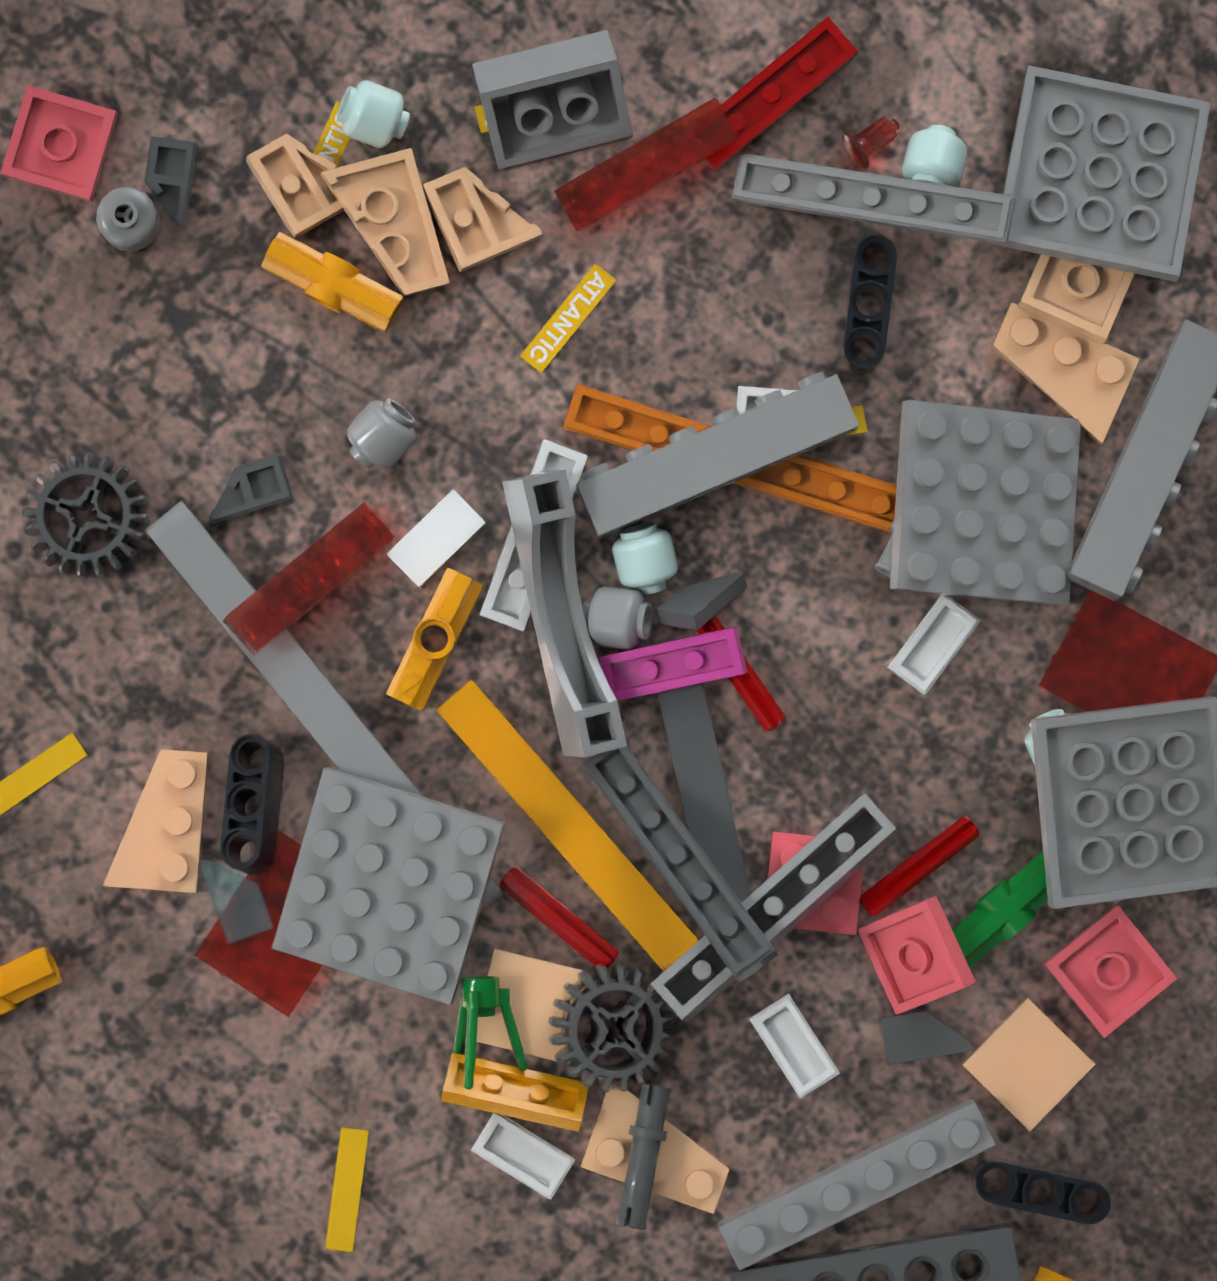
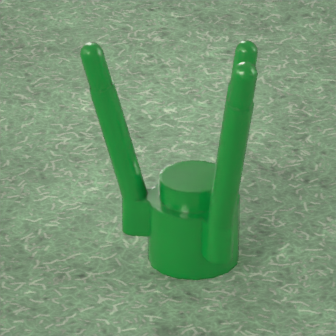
M499 977L461 978L460 1008L453 1053L463 1055L466 1039L465 1089H472L474 1084L478 1017L495 1016V1007L500 1006L518 1068L521 1071L526 1070L527 1062L510 1006V988H499Z

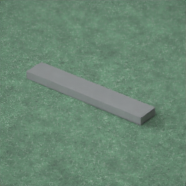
M744 153L740 154L732 199L735 202L1007 245L1016 202L1015 197L1011 195Z

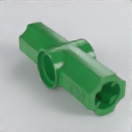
M1043 850L1008 881L1005 878L989 890L974 905L976 909L952 928L969 968H972L1002 940L1006 942L1022 930L1037 915L1035 911L1048 900Z

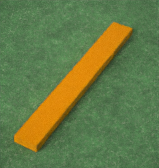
M472 679L436 710L663 972L699 941Z

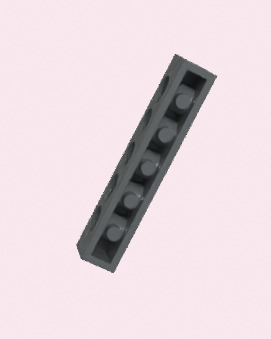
M1008 1223L755 1263L740 1271L737 1266L729 1268L731 1281H819L825 1276H833L839 1281H862L864 1274L875 1268L887 1273V1281H910L909 1270L912 1265L919 1261H927L934 1267V1275L930 1281H1021L1012 1227ZM967 1253L976 1254L980 1259L979 1271L969 1278L957 1275V1260Z

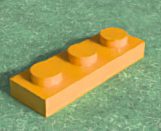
M451 1054L441 1096L442 1102L579 1132L589 1089L582 1085L581 1081L529 1069L521 1071L515 1066L476 1058L473 1088L467 1090L464 1087L465 1055Z

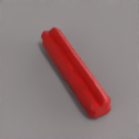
M715 615L699 630L695 631L699 635L725 628ZM744 656L747 673L728 677V679L762 728L767 732L771 731L785 721V714Z
M967 816L961 817L861 894L860 904L870 916H877L978 838L980 834L978 828Z
M512 867L500 881L499 886L504 892L595 967L597 965H604L608 969L618 957L619 951L616 947L519 867Z

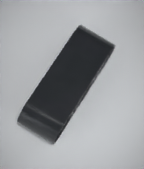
M879 234L869 235L860 241L855 250L851 265L841 344V360L847 369L857 374H867L875 370L880 364L886 349L897 250L890 239ZM869 248L880 249L887 258V264L881 269L874 270L868 268L862 260V253ZM863 294L875 295L881 303V311L872 316L862 314L856 306V299ZM864 339L873 344L875 357L868 362L856 360L850 351V345L854 341Z
M255 734L241 736L234 742L230 750L220 842V853L223 861L229 867L251 876L265 873L274 862L284 772V755L280 748ZM263 748L265 755L263 762L259 767L251 769V755L256 750ZM258 794L260 798L259 808L255 813L247 816L245 813L246 802L250 797ZM253 841L255 844L254 855L250 860L243 863L240 857L241 849L246 843Z
M999 1158L981 1160L974 1167L971 1174V1183L975 1192L985 1201L995 1205L1083 1224L1101 1222L1108 1215L1111 1208V1198L1108 1191L1101 1184L1087 1177ZM993 1168L1002 1169L1006 1175L1004 1188L997 1193L986 1192L982 1186L984 1174ZM1046 1178L1052 1184L1050 1198L1042 1203L1032 1202L1029 1197L1030 1185L1037 1179ZM1092 1188L1098 1194L1096 1208L1088 1213L1078 1212L1075 1206L1077 1194L1081 1190Z

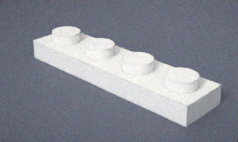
M544 439L530 475L566 469L573 498L577 487L576 484L579 482L588 456ZM511 525L479 616L519 631H524L531 609Z

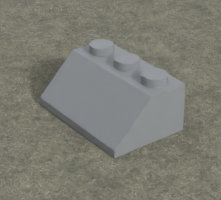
M608 30L472 64L498 170L633 136L618 61Z

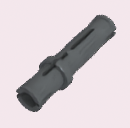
M641 1083L642 1089L635 1125H630L629 1135H633L616 1225L646 1230V1220L661 1141H666L667 1131H663L669 1094H671L672 1089Z

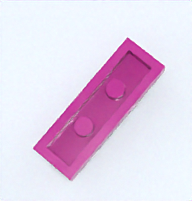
M737 626L599 657L602 671L617 701L747 673Z

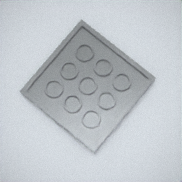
M1028 65L1003 194L1014 196L1016 202L1007 245L993 244L1177 282L1182 267L1211 103Z
M916 400L902 401L890 589L1059 606L1069 605L1071 579L1067 578L1066 575L1071 566L1073 554L1081 428L1079 419Z
M1209 696L1031 719L1049 907L1057 909L1217 887V697Z
M329 767L324 768L272 949L451 1005L456 996L506 822Z

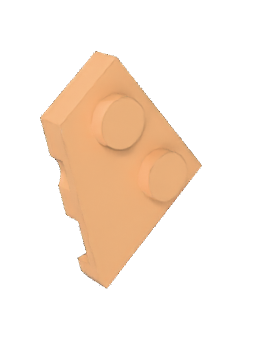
M287 133L246 157L248 166L294 239L345 211L320 175L321 172L334 169L337 165L321 155L312 154L307 150L306 145Z
M466 167L422 185L426 201L459 272H463L540 239L542 236L541 229L535 223L530 224L510 208L511 204L497 192H491L485 188L482 180Z

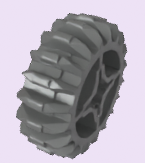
M86 453L83 467H80L77 457L74 454L67 455L66 459L69 470L64 471L56 461H53L49 464L50 470L55 475L51 481L41 473L35 477L37 482L45 488L41 494L30 489L26 493V496L38 502L37 508H23L22 514L25 517L37 518V523L26 526L24 532L28 536L41 535V538L31 545V549L36 553L42 552L47 548L50 549L43 560V563L51 567L62 558L59 573L68 576L74 564H77L78 578L87 579L90 565H93L96 575L102 578L106 576L107 570L104 562L108 560L116 570L123 569V563L117 556L121 551L131 558L137 556L136 550L130 547L128 543L131 538L139 542L146 541L147 536L134 529L136 524L146 525L150 523L148 515L136 514V509L147 506L149 500L146 496L132 498V494L137 492L142 487V484L138 479L130 480L123 484L130 472L125 465L120 466L111 474L114 460L109 456H105L99 468H96V457L93 453ZM82 479H93L91 486H87L79 498L67 500L57 497L69 484ZM107 483L112 485L121 499L123 506L122 522L107 516L104 511L103 505L106 495L103 493ZM90 504H94L95 507L91 511L97 514L98 518L107 522V524L86 521L83 528H81L78 524L82 521L76 518L74 513L66 510V508L87 511ZM51 510L66 516L68 519L69 532L67 537L69 541L66 549L59 544L53 534L50 522ZM108 532L117 535L103 549L92 553L79 554L82 546L87 545L88 540L95 533Z
M615 964L609 977L607 968L604 965H597L595 967V981L587 972L581 971L578 973V979L582 985L580 989L568 982L563 986L565 992L572 996L568 1003L558 998L553 1002L555 1007L564 1011L562 1017L552 1016L548 1020L549 1025L561 1028L560 1033L549 1037L550 1044L556 1046L565 1045L564 1048L556 1053L555 1059L559 1063L572 1060L567 1067L566 1074L574 1078L583 1072L581 1084L587 1088L594 1085L598 1079L599 1090L609 1092L613 1080H615L619 1090L622 1092L627 1091L629 1088L628 1076L631 1075L632 1079L639 1085L645 1083L646 1078L642 1069L646 1067L650 1071L658 1073L661 1068L653 1058L656 1054L662 1057H669L671 1053L668 1048L661 1046L662 1039L671 1040L675 1038L674 1031L663 1028V1023H668L675 1019L674 1012L667 1010L659 1011L667 1002L660 994L652 996L656 991L651 985L654 979L649 978L641 984L643 972L636 968L630 971L626 977L625 966ZM612 990H623L632 994L626 1002L619 1001L617 1005L609 1009H604L592 1000L599 994ZM641 1007L646 1018V1031L642 1043L636 1039L633 1032L634 1023L640 1016L638 1010ZM582 1011L588 1017L591 1024L590 1033L584 1040L586 1046L583 1049L579 1045L577 1026ZM598 1014L615 1021L619 1034L626 1042L616 1036L613 1037L607 1034L608 1029L604 1025L605 1022ZM615 1047H620L631 1055L627 1060L614 1065L592 1063L598 1054L604 1056L607 1051Z

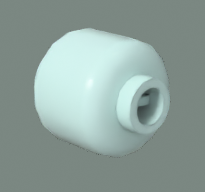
M364 80L355 88L351 86L347 88L339 106L337 121L342 122L343 132L349 138L376 148H384L391 142L393 137L402 138L410 114L403 111V96L399 92Z
M932 125L929 129L917 131L910 137L902 165L903 177L910 180L958 187L961 183L967 159V146L956 136L955 131L947 126Z
M654 522L637 524L621 530V538L616 540L612 547L621 584L629 588H638L643 595L653 594L666 589L665 581L672 578L678 570V562L670 533L664 529H658Z

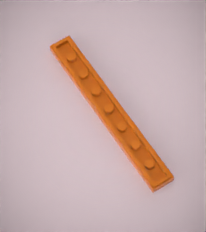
M577 384L563 430L629 451L651 444L653 451L671 444L668 437L678 431L694 426L698 433L712 426ZM798 455L732 483L892 534L889 528L895 518L897 485Z

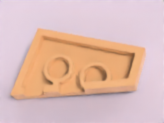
M412 148L321 172L320 175L403 297L446 286L450 283Z
M1015 303L1010 304L992 344V348L1030 383L1035 384L1051 398L1061 411L1068 417L1079 419V423L1092 439L1099 445L1103 444L1140 360L1139 358L1108 344H1101L1024 310Z
M160 749L103 886L198 893L209 753Z
M613 1080L610 1091L605 1094L580 1167L625 1182L633 1135H629L630 1125H635L640 1099L629 1090L623 1092L619 1090L615 1080ZM665 1119L663 1131H667L666 1141H661L652 1193L714 1214L729 1168Z

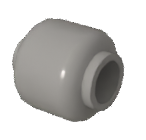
M121 187L110 191L102 198L97 208L96 222L100 233L111 246L121 251L134 252L147 247L154 241L160 227V216L157 207L146 193L132 187ZM120 218L124 219L125 223L119 222Z
M387 398L385 402L371 400L347 429V436L353 445L349 452L366 468L370 469L374 464L382 468H392L414 443L416 432L413 425L416 421L402 405L390 398Z
M604 586L595 592L591 601L586 600L583 604L582 609L590 639L597 646L630 650L636 648L641 640H647L650 636L653 624V607L651 603L646 602L644 595L639 590Z

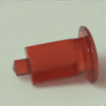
M882 117L854 136L846 132L842 135L844 149L849 158L858 167L867 169L869 167L868 158L898 137L896 130L900 128V125L895 119L889 121L886 117Z

